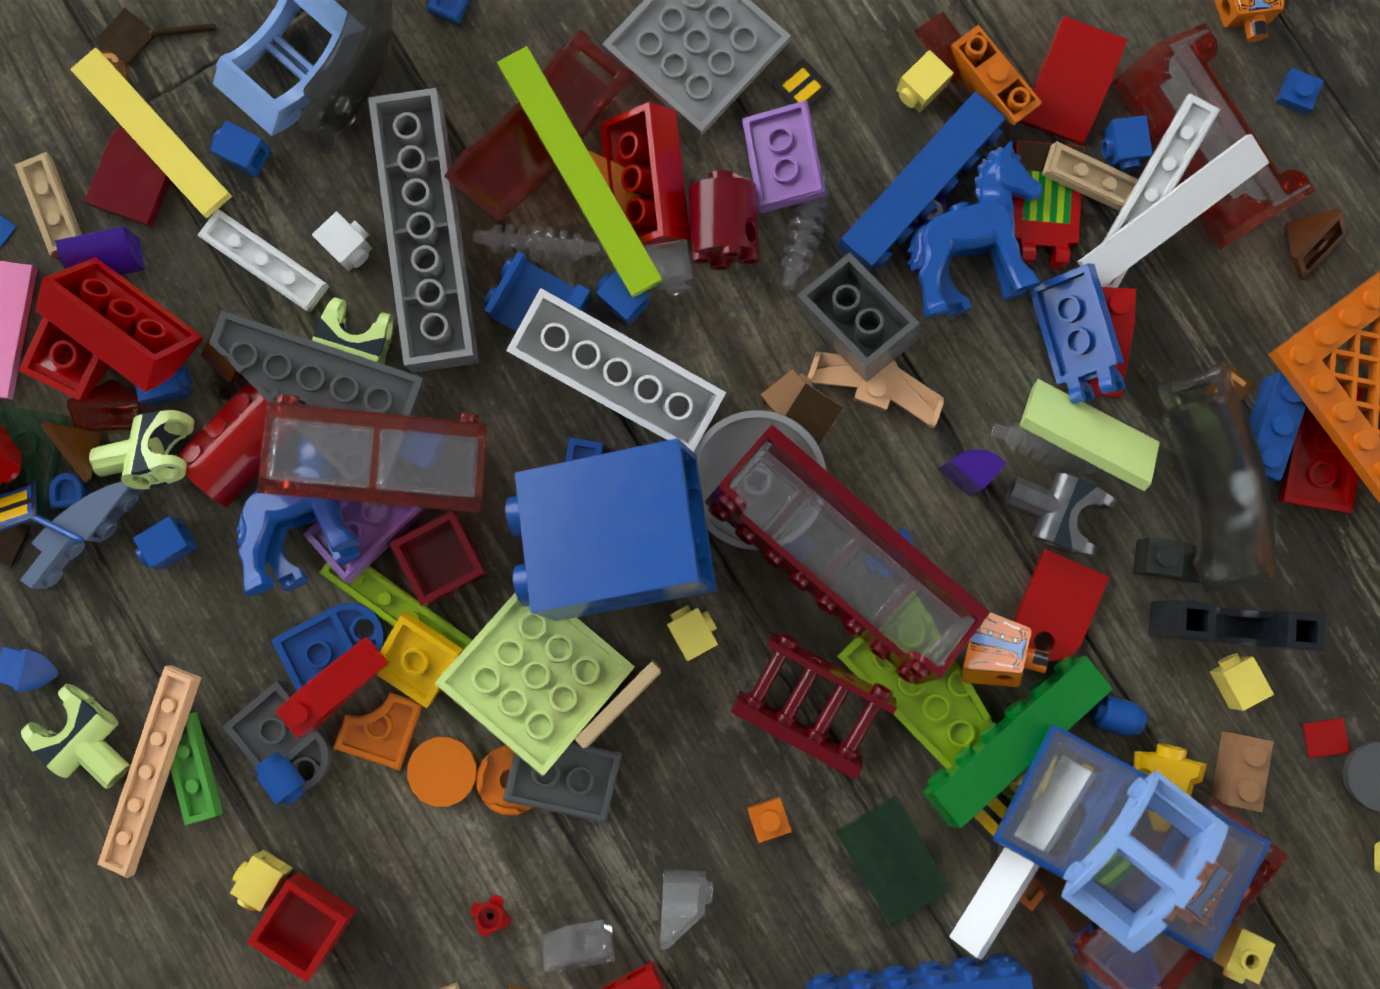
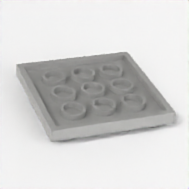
M644 0L602 44V47L610 57L668 108L676 110V115L702 136L790 42L791 35L751 0Z

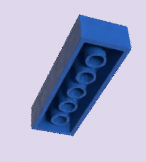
M1006 953L989 955V960L975 961L971 957L957 958L953 960L954 964L940 965L936 961L919 963V968L905 969L901 965L884 967L883 972L869 973V970L857 969L849 971L848 976L835 978L833 974L822 973L814 975L813 980L805 981L806 989H1033L1031 974L1014 957H1010V954Z

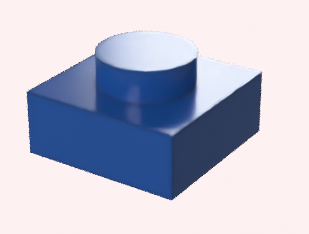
M1292 68L1285 76L1275 103L1307 115L1314 107L1324 80Z

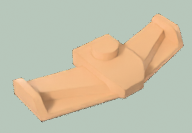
M816 352L807 376L812 384L857 388L853 398L854 401L882 411H886L889 402L892 401L931 429L935 428L944 404V397L898 368L894 360L866 382L840 354Z

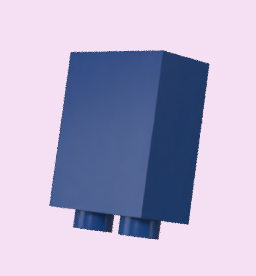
M680 439L666 440L515 473L517 496L507 498L505 512L512 535L515 538L522 537L525 564L515 566L513 584L519 603L523 607L530 606V613L554 621H560L717 591L697 456Z

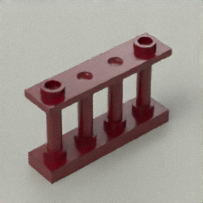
M772 631L767 642V647L774 650L772 657L753 691L747 694L741 690L738 692L730 712L856 780L862 769V756L859 754L858 748L881 708L894 714L897 709L896 697L893 696V692L880 683L871 685L798 645L799 641L791 635L783 632L778 635ZM789 658L806 668L784 708L776 710L767 705L764 698L784 662ZM819 674L837 685L816 723L808 727L798 722L795 715ZM851 691L868 700V703L847 740L839 744L828 738L826 732L848 693Z

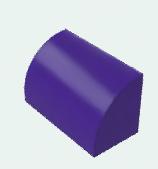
M123 226L55 240L59 257L65 269L96 257L119 275L145 270L140 238Z
M974 449L955 456L938 469L964 493L970 496L983 490L1007 463L992 452Z

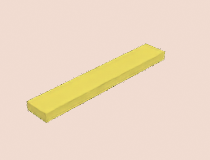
M96 47L70 69L204 217L208 218L232 197L225 187Z

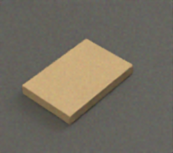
M652 660L574 740L583 749L587 748L661 673V667Z

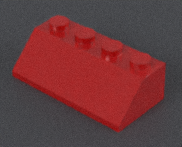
M647 102L600 123L603 157L607 160L610 190L614 195L611 161L625 167L621 176L623 189L627 192L642 195L641 198L635 197L629 200L625 207V216L646 252L667 250L690 242L676 110Z
M96 257L42 279L35 311L144 392L170 380L202 342L203 336Z

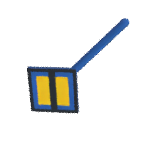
M34 481L0 492V531L33 520L78 543L83 542L82 536L37 515L36 483Z

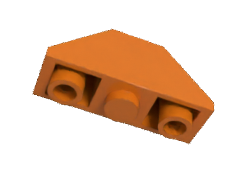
M979 25L951 45V50L965 87L971 94L976 91L1006 117L1004 121L1015 125L1042 104L1041 100Z

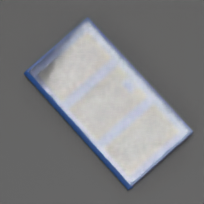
M1051 724L994 834L993 841L1064 879L1067 869L1076 861L1080 863L1099 844L1113 826L1129 798L1127 792L1132 783L1140 777L1145 779L1148 775L1060 727ZM1202 805L1228 825V831L1214 864L1205 862L1206 867L1196 877L1202 884L1183 909L1175 905L1167 919H1163L1167 927L1161 933L1208 959H1212L1271 842ZM1146 806L1141 817L1129 833L1174 869L1180 862L1190 841V838L1149 806ZM1115 852L1091 878V880L1133 913L1142 908L1161 888L1160 885L1118 852Z

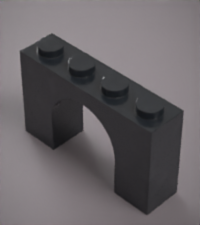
M1185 600L1151 601L1149 636L1284 650L1324 651L1326 615L1218 608L1215 603Z

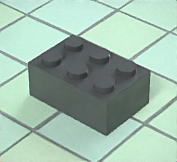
M850 252L797 295L799 313L866 382L919 338L920 322Z

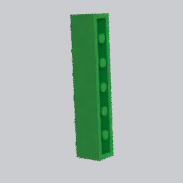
M1068 656L1059 661L1054 666L1055 673L1048 679L1043 678L1036 682L1029 689L1031 695L1023 702L1019 700L1010 705L1004 711L1006 717L998 724L992 723L983 729L979 734L981 739L973 747L969 745L961 749L953 757L955 761L953 765L947 770L941 769L928 779L929 786L922 794L948 826L962 828L1029 767L1051 724L1068 731L1113 690L1087 656L1076 658Z

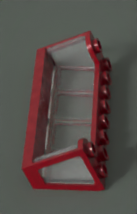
M773 424L769 426L705 500V503L709 506V512L721 522L727 521L736 529L735 534L741 541L747 545L753 544L763 553L762 558L774 568L780 567L790 576L788 579L793 586L803 592H809L816 598L815 603L822 611L838 617L843 622L842 627L850 635L856 638L861 637L870 645L869 650L874 656L882 661L887 660L897 668L896 674L909 684L914 683L918 685L940 679L990 614V611Z

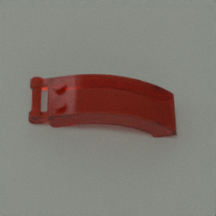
M579 30L565 49L561 48L542 72L581 140L588 134L634 75V72L627 66L622 68L592 43L590 36L583 30ZM582 51L614 78L608 86L575 59L579 52ZM517 102L486 135L461 153L444 177L497 221H500L540 187L557 167L520 103Z

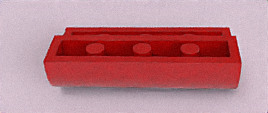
M247 382L176 456L187 463L185 475L208 496L227 508L299 432Z

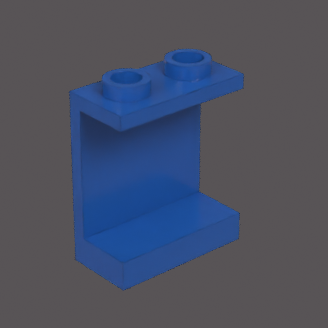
M518 251L514 259L509 258L505 262L501 271L503 278L497 288L492 287L484 300V305L486 306L484 311L489 318L517 332L540 288L582 312L587 308L592 296L590 290L580 284H577L575 288L527 262L525 255Z

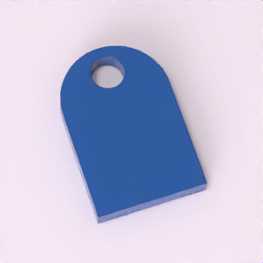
M342 603L273 638L271 641L295 689L298 691L362 640L357 633V626L364 619H368L373 623L374 634L369 639L380 651L386 642V629L382 619L363 604Z

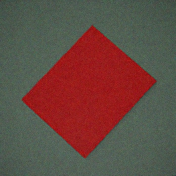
M1344 718L1303 724L1309 758L1350 753Z

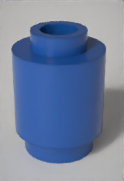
M1106 695L1090 710V718L1093 719V724L1096 728L1130 737L1132 735L1139 736L1143 732L1147 713L1145 709L1139 707L1138 703Z
M275 752L254 768L258 774L256 779L276 806L284 803L288 807L305 794L302 788L307 783L287 756L282 757L279 752Z

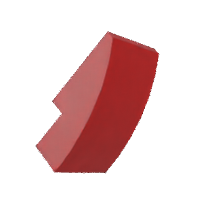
M1063 16L1055 30L1048 52L1041 64L1032 91L1041 100L1042 104L1020 120V123L1083 145L1108 91L1128 39Z
M43 317L18 371L79 401H83L110 366Z

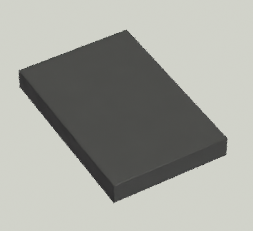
M572 742L543 777L514 753L503 801L606 823L622 753L593 746L583 749L578 743Z

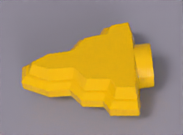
M1157 743L1156 752L1134 751L1133 767L1148 776L1157 770L1190 797L1194 785L1203 781L1207 764L1186 758L1187 749L1169 744ZM1145 808L1151 828L1166 832L1171 824L1158 813Z

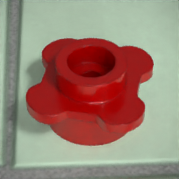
M492 895L490 900L483 903L475 902L471 906L470 914L475 917V923L478 927L477 931L481 936L487 937L491 932L499 928L506 929L511 923V917L505 913L503 908L504 899L500 895ZM489 912L494 914L492 919H489L487 916Z

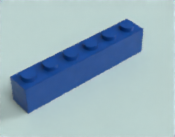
M975 91L841 238L838 249L845 255L850 252L869 272L874 267L880 270L893 255L889 250L895 243L898 242L900 245H903L915 231L911 227L918 218L924 221L937 207L933 201L941 193L946 197L958 184L959 180L956 176L961 170L964 169L969 172L981 158L978 154L980 149L984 145L990 148L1003 134V131L999 128L1006 117Z

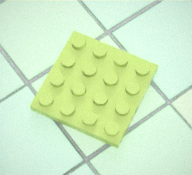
M514 593L440 676L435 685L543 777L635 666L577 617L554 621L530 613V606L523 607L519 603L516 593Z

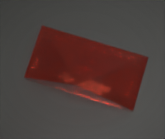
M941 12L917 28L915 33L928 51L930 50L954 72L950 81L952 84H955L962 77L951 50V45L960 39L961 35L945 13Z
M114 379L94 387L81 401L72 397L66 402L75 428L89 431L130 430L133 419L142 414L137 397Z

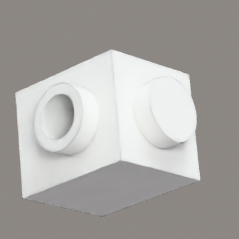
M337 211L312 234L348 272L353 267H360L368 259L369 252L372 250V247L365 240L369 234L355 220L349 224Z

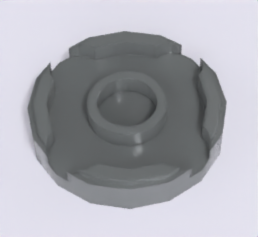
M1367 741L1359 745L1360 747L1355 751H1351L1346 757L1342 770L1343 783L1347 792L1351 793L1355 799L1354 801L1360 806L1380 812V741Z

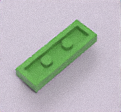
M197 712L190 713L171 766V773L185 825L223 814Z

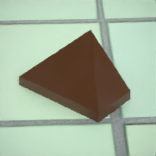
M1333 209L1285 223L1291 257L1298 278L1305 281L1348 235L1342 210Z
M45 422L40 425L84 483L89 484L92 482L95 472L92 470L89 454L92 448L100 446L102 433L51 422Z

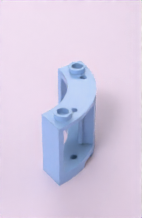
M278 0L267 20L253 36L232 52L219 57L216 63L217 69L213 84L266 132L273 136L304 116L301 110L313 99L319 103L338 82L333 76L342 67L343 62L348 66L350 65L364 39L367 29L335 0ZM300 7L332 34L326 49L315 65H312L281 37L295 18ZM267 52L271 53L300 79L294 87L276 99L272 98L244 73Z
M1157 770L1145 779L1140 777L1132 783L1127 792L1129 798L1113 826L1099 844L1080 863L1078 861L1074 862L1064 875L1066 884L1062 897L1133 953L1148 944L1167 927L1163 919H1167L1175 905L1183 909L1202 884L1196 877L1206 867L1205 862L1214 864L1229 827ZM1146 806H1149L1190 838L1188 846L1175 869L1129 834ZM1115 852H1118L1161 886L1159 891L1135 913L1091 880Z

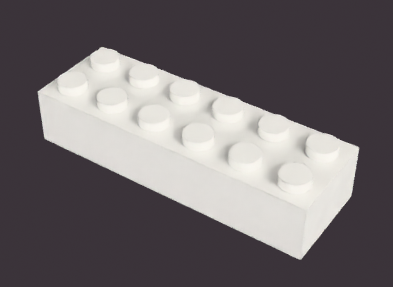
M542 288L537 293L506 350L666 440L680 439L693 452L726 394L725 391Z

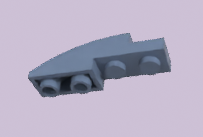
M121 481L97 490L71 505L52 522L82 536L83 542L78 543L45 527L31 543L42 553L20 581L31 589H48V587L54 586L63 576L62 570L66 564L83 551L85 540L101 543L102 540L108 539L115 532L118 526L117 521L124 512L130 511L139 500L138 495L142 490L128 487Z

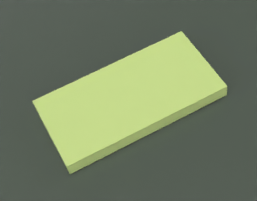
M1037 379L1031 389L1020 423L1022 428L1140 490L1145 491L1150 486L1159 441L1084 402L1072 404L1069 394Z

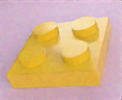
M406 611L400 615L380 650L390 663L377 675L425 708H428L441 690L435 685V682L464 649Z

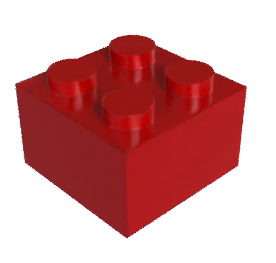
M298 872L286 880L246 943L305 982H308L320 970L354 917L357 909Z

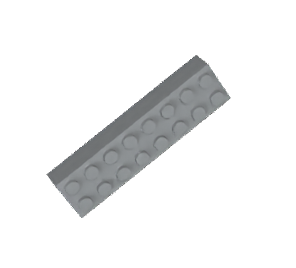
M436 88L368 97L404 366L412 373L479 363L442 99Z

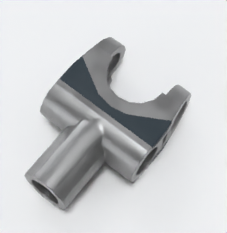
M1056 473L1050 490L1016 476L1007 490L1004 504L1038 518L1031 536L1033 539L1058 550L1095 557L1098 547L1088 542V539L1078 530V514L1084 507L1093 508L1095 506L1105 510H1113L1116 499L1089 482L1065 473Z

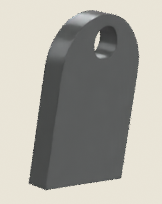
M280 680L272 684L222 727L254 767L275 752H279L282 757L287 756L297 771L299 764L303 760L311 762L315 768V773L312 779L305 780L307 784L302 788L305 791L320 783L328 773L332 760V750L329 740L319 727L314 732L297 738L275 713L292 696L291 692Z

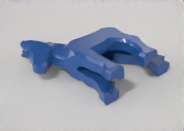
M1012 141L1005 148L1000 146L996 151L992 150L989 152L986 159L983 158L981 164L978 165V176L974 179L977 188L975 190L978 198L977 204L969 206L968 202H962L949 208V212L934 217L928 224L917 228L912 235L908 253L912 255L907 264L910 266L911 273L920 271L918 280L922 287V311L924 318L946 314V317H953L966 313L972 308L969 298L959 293L950 279L949 262L951 257L978 255L989 252L1003 301L1026 294L1025 289L1038 287L1041 284L1034 271L1028 268L1022 260L1019 244L1015 238L1012 197H1018L1029 202L1037 200L1042 194V185L1027 172L1024 165L1020 162L1021 156L1014 154Z
M302 435L299 436L301 446L297 448L300 456L298 459L300 469L293 473L278 475L273 483L254 492L246 501L241 512L236 533L239 534L237 544L240 548L238 554L243 564V590L247 596L261 594L274 587L272 577L266 572L265 561L272 568L283 590L292 591L308 583L305 571L295 567L285 554L284 543L289 529L319 521L335 562L347 564L361 556L358 544L361 543L360 540L344 526V519L340 511L341 493L338 472Z

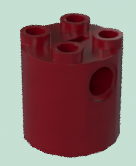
M729 170L713 171L708 174V179L693 183L689 187L692 263H710V269L712 270L729 269L730 263L735 262L740 264L758 263L759 238L756 184Z

